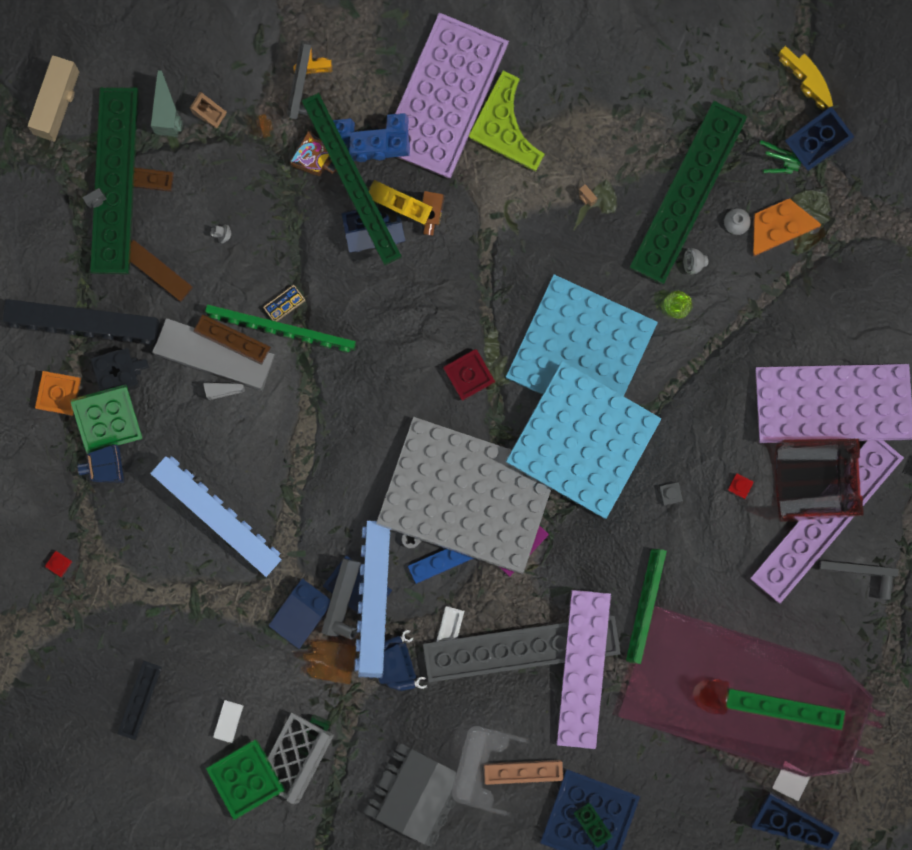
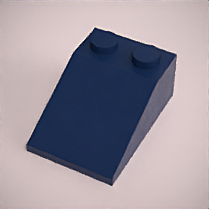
M831 106L786 139L785 142L806 170L809 171L854 140V135Z
M302 578L271 621L269 627L300 649L327 614L331 600Z

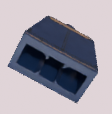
M112 445L88 453V463L78 464L79 475L90 474L92 482L124 483L120 447L118 445Z

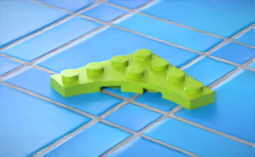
M502 71L469 134V138L536 172L545 154L525 139L517 124L514 114V96L520 79Z

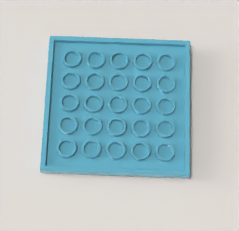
M553 275L506 378L543 395L557 368L563 361L624 396L658 322L559 276Z
M562 361L505 462L606 519L662 418Z

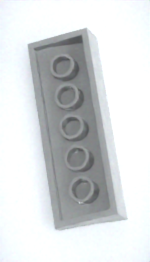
M166 318L152 352L154 355L263 391L275 356L274 354L268 353L261 365L194 333V327Z

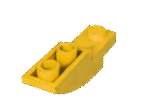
M785 46L778 55L780 62L784 66H789L793 69V73L797 78L804 80L800 87L807 97H812L821 110L829 109L833 106L832 98L818 68L805 54L798 58Z
M376 180L373 181L369 189L373 201L422 224L426 223L433 208Z

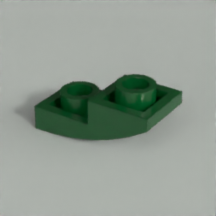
M590 802L574 813L596 848L613 838Z

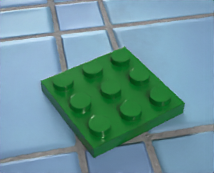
M127 384L70 399L87 454L112 445H121L142 439V433Z
M257 739L206 768L233 820L285 791Z

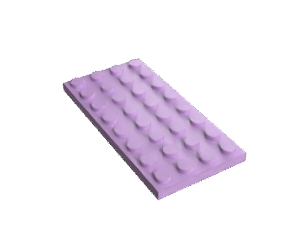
M439 13L396 114L405 113L409 117L408 134L410 144V156L397 158L451 179L509 41Z
M909 364L756 367L755 369L759 443L912 440V397Z

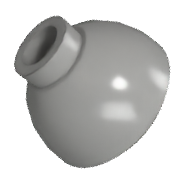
M732 209L724 218L725 228L732 234H743L750 227V216L743 209Z
M695 248L687 249L683 258L686 272L690 275L700 272L703 267L708 265V257Z

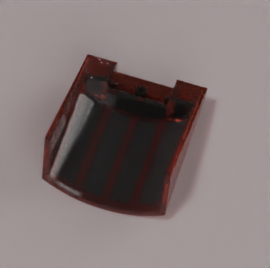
M859 438L782 440L776 445L775 482L780 522L864 515L863 496L860 493Z

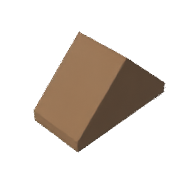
M199 92L190 107L193 115L215 128H218L227 113L202 92Z

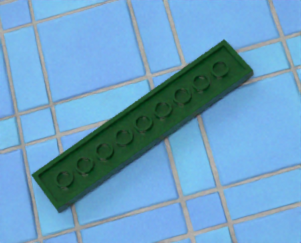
M100 87L95 190L100 188L106 200L100 206L95 207L93 211L91 274H130L138 88Z
M713 101L629 269L664 285L747 120V116Z

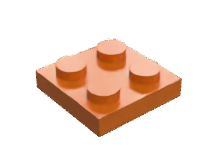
M43 371L35 409L74 416L70 399L78 397L81 378Z

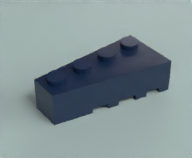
M769 791L751 823V828L780 835L831 850L840 834L838 829Z

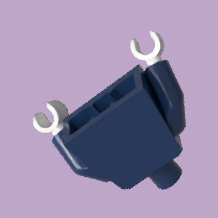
M406 630L401 637L398 635L384 642L383 674L379 681L381 684L386 683L389 688L399 691L415 689V687L423 689L427 686L419 685V680L426 678L418 677L416 679L406 643L412 642L413 638L408 640L404 636L411 632L409 630Z

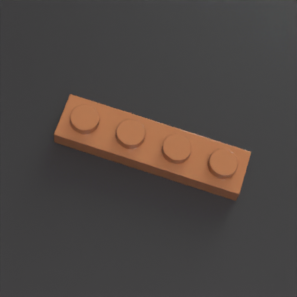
M562 760L484 764L485 785L563 781Z

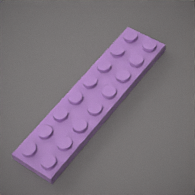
M572 590L557 745L596 749L610 593Z

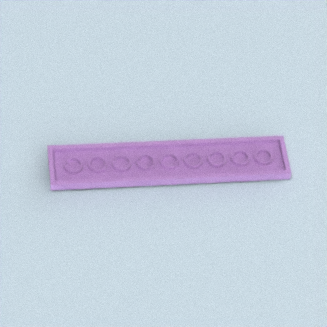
M884 440L867 441L750 579L780 604L904 457Z

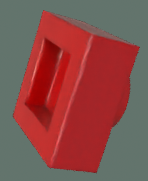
M736 473L728 491L745 500L754 482Z
M55 551L45 567L62 578L72 564V561L58 551Z

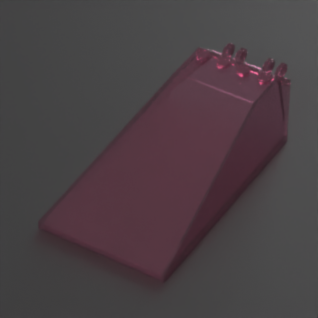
M654 606L641 664H635L619 717L806 778L850 773L854 762L869 766L870 762L868 760L856 757L858 750L869 755H873L874 752L872 749L859 745L865 725L881 729L882 724L867 719L869 713L879 717H885L886 713L871 708L874 697L838 663ZM729 689L845 710L843 728L839 730L726 708Z

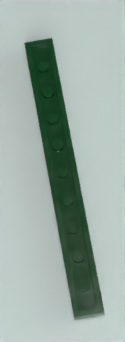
M317 93L302 100V104L384 266L402 258L320 94Z

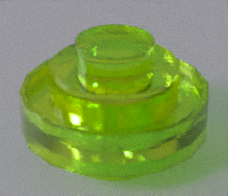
M673 291L665 298L664 308L671 317L682 319L692 310V301L686 293Z

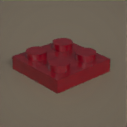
M477 349L443 367L462 401L495 383L493 376Z

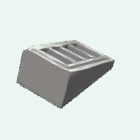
M203 383L208 400L245 392L243 384Z

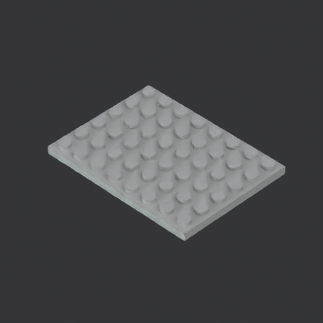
M413 417L376 525L523 574L551 488L506 463L505 461L512 451L511 449Z

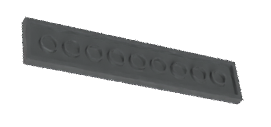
M609 616L605 656L620 654L615 616ZM568 623L423 644L428 682L564 663Z

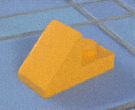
M311 49L306 74L332 72L331 60L318 58L316 61H313Z

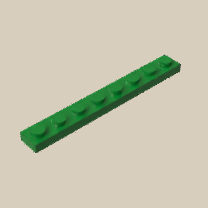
M208 304L206 307V314L213 320L220 321L222 318L228 320L227 323L239 325V323L246 324V327L249 329L257 330L258 327L265 329L264 332L269 334L282 333L283 337L294 339V336L302 338V342L312 344L313 341L319 342L320 346L325 348L335 346L339 347L338 350L349 353L350 350L355 351L356 341Z

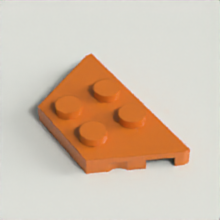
M791 199L755 213L753 255L761 254L821 227V224Z

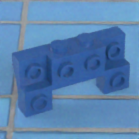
M405 113L387 115L386 129L354 132L355 123L352 119L333 120L353 161L366 162L370 159L384 160L391 157L410 156L409 117Z

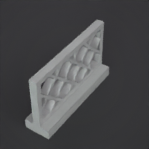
M295 713L290 714L268 757L276 775V769L281 767L286 769L288 778L282 779L280 782L289 780L291 788L288 794L282 792L279 795L287 799L291 804H298L334 737V734L319 728ZM296 719L300 722L302 730L293 733L291 724ZM313 729L319 735L315 741L309 742L306 731ZM303 732L306 743L297 746L294 735ZM290 736L293 747L284 750L282 741L285 737ZM307 746L309 752L307 758L300 759L297 748ZM294 749L297 761L288 763L285 752ZM281 753L284 765L275 767L273 758ZM298 763L300 769L298 775L291 776L288 765Z

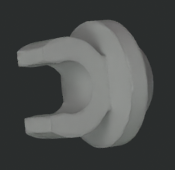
M225 224L222 227L216 226L211 228L210 236L217 237L220 243H225L231 236L229 225Z

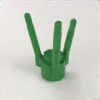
M760 140V144L786 155L783 156L766 151V155L784 160L783 166L786 168L764 169L763 173L792 174L793 171H799L801 162L794 153Z

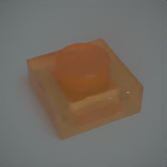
M266 114L258 115L263 137H270V130H273L271 119H267Z

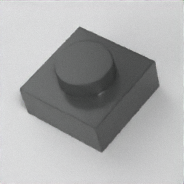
M98 188L84 196L83 199L89 208H95L103 204L106 197L101 189Z
M679 482L660 486L664 506L683 502Z

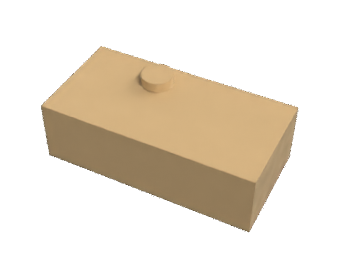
M52 55L28 123V128L33 135L55 142L68 103L72 102L74 97L73 89L79 74V70L74 62Z

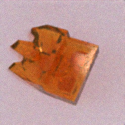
M323 640L311 641V646L315 651L303 654L305 661L313 663L312 667L308 668L306 672L315 679L350 685L356 646Z

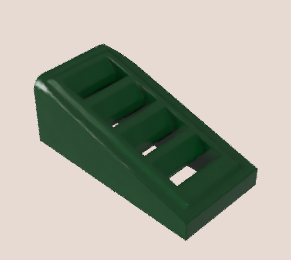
M313 714L310 720L312 724L315 723L324 727L323 730L325 731L328 730L331 723ZM310 730L306 731L309 738L316 740L317 735L311 733ZM304 735L299 745L306 743ZM298 748L300 754L308 756L307 748Z

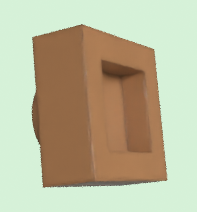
M586 184L579 189L580 200L585 205L588 203L592 207L598 198Z

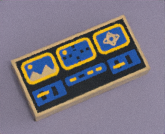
M293 285L263 308L273 321L278 322L305 302V299Z

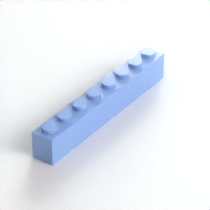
M165 456L150 474L267 577L282 560L278 557L281 553L273 546L269 549L264 544L266 540L261 535L257 534L255 536L251 533L252 527L244 520L240 523L236 519L238 515L233 510L223 508L221 506L223 501L216 495L211 497L207 493L209 489L201 482L199 484L194 482L192 479L195 476L187 469L182 471L178 467L180 463L175 458Z
M367 521L366 527L362 529V538H366V542L361 548V557H365L364 564L360 566V576H364L363 583L359 585V594H362L363 598L362 602L358 603V613H362L361 621L357 622V632H361L360 640L356 641V651H359L360 654L359 659L355 660V671H359V677L382 678L390 529L376 525L377 521Z

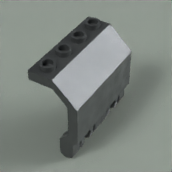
M398 743L395 750L406 755V758L395 752L392 756L398 761H402L403 764L400 769L393 764L386 766V768L396 772L397 775L384 770L377 785L388 790V793L376 787L374 791L384 796L385 799L381 804L377 800L370 798L369 803L380 809L377 810L367 805L363 812L400 833L432 847L438 840V833L441 827L446 824L447 815L450 809L455 806L456 797L459 791L463 790L467 777Z

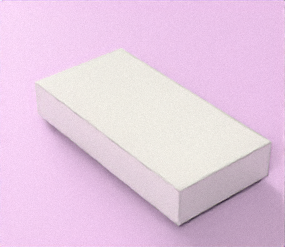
M445 607L436 642L458 638L464 611Z
M224 701L213 738L233 743L243 705Z

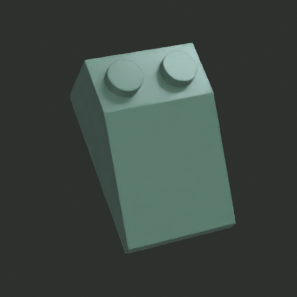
M158 70L151 127L155 135L178 137V131H182L183 121L177 112L163 72Z

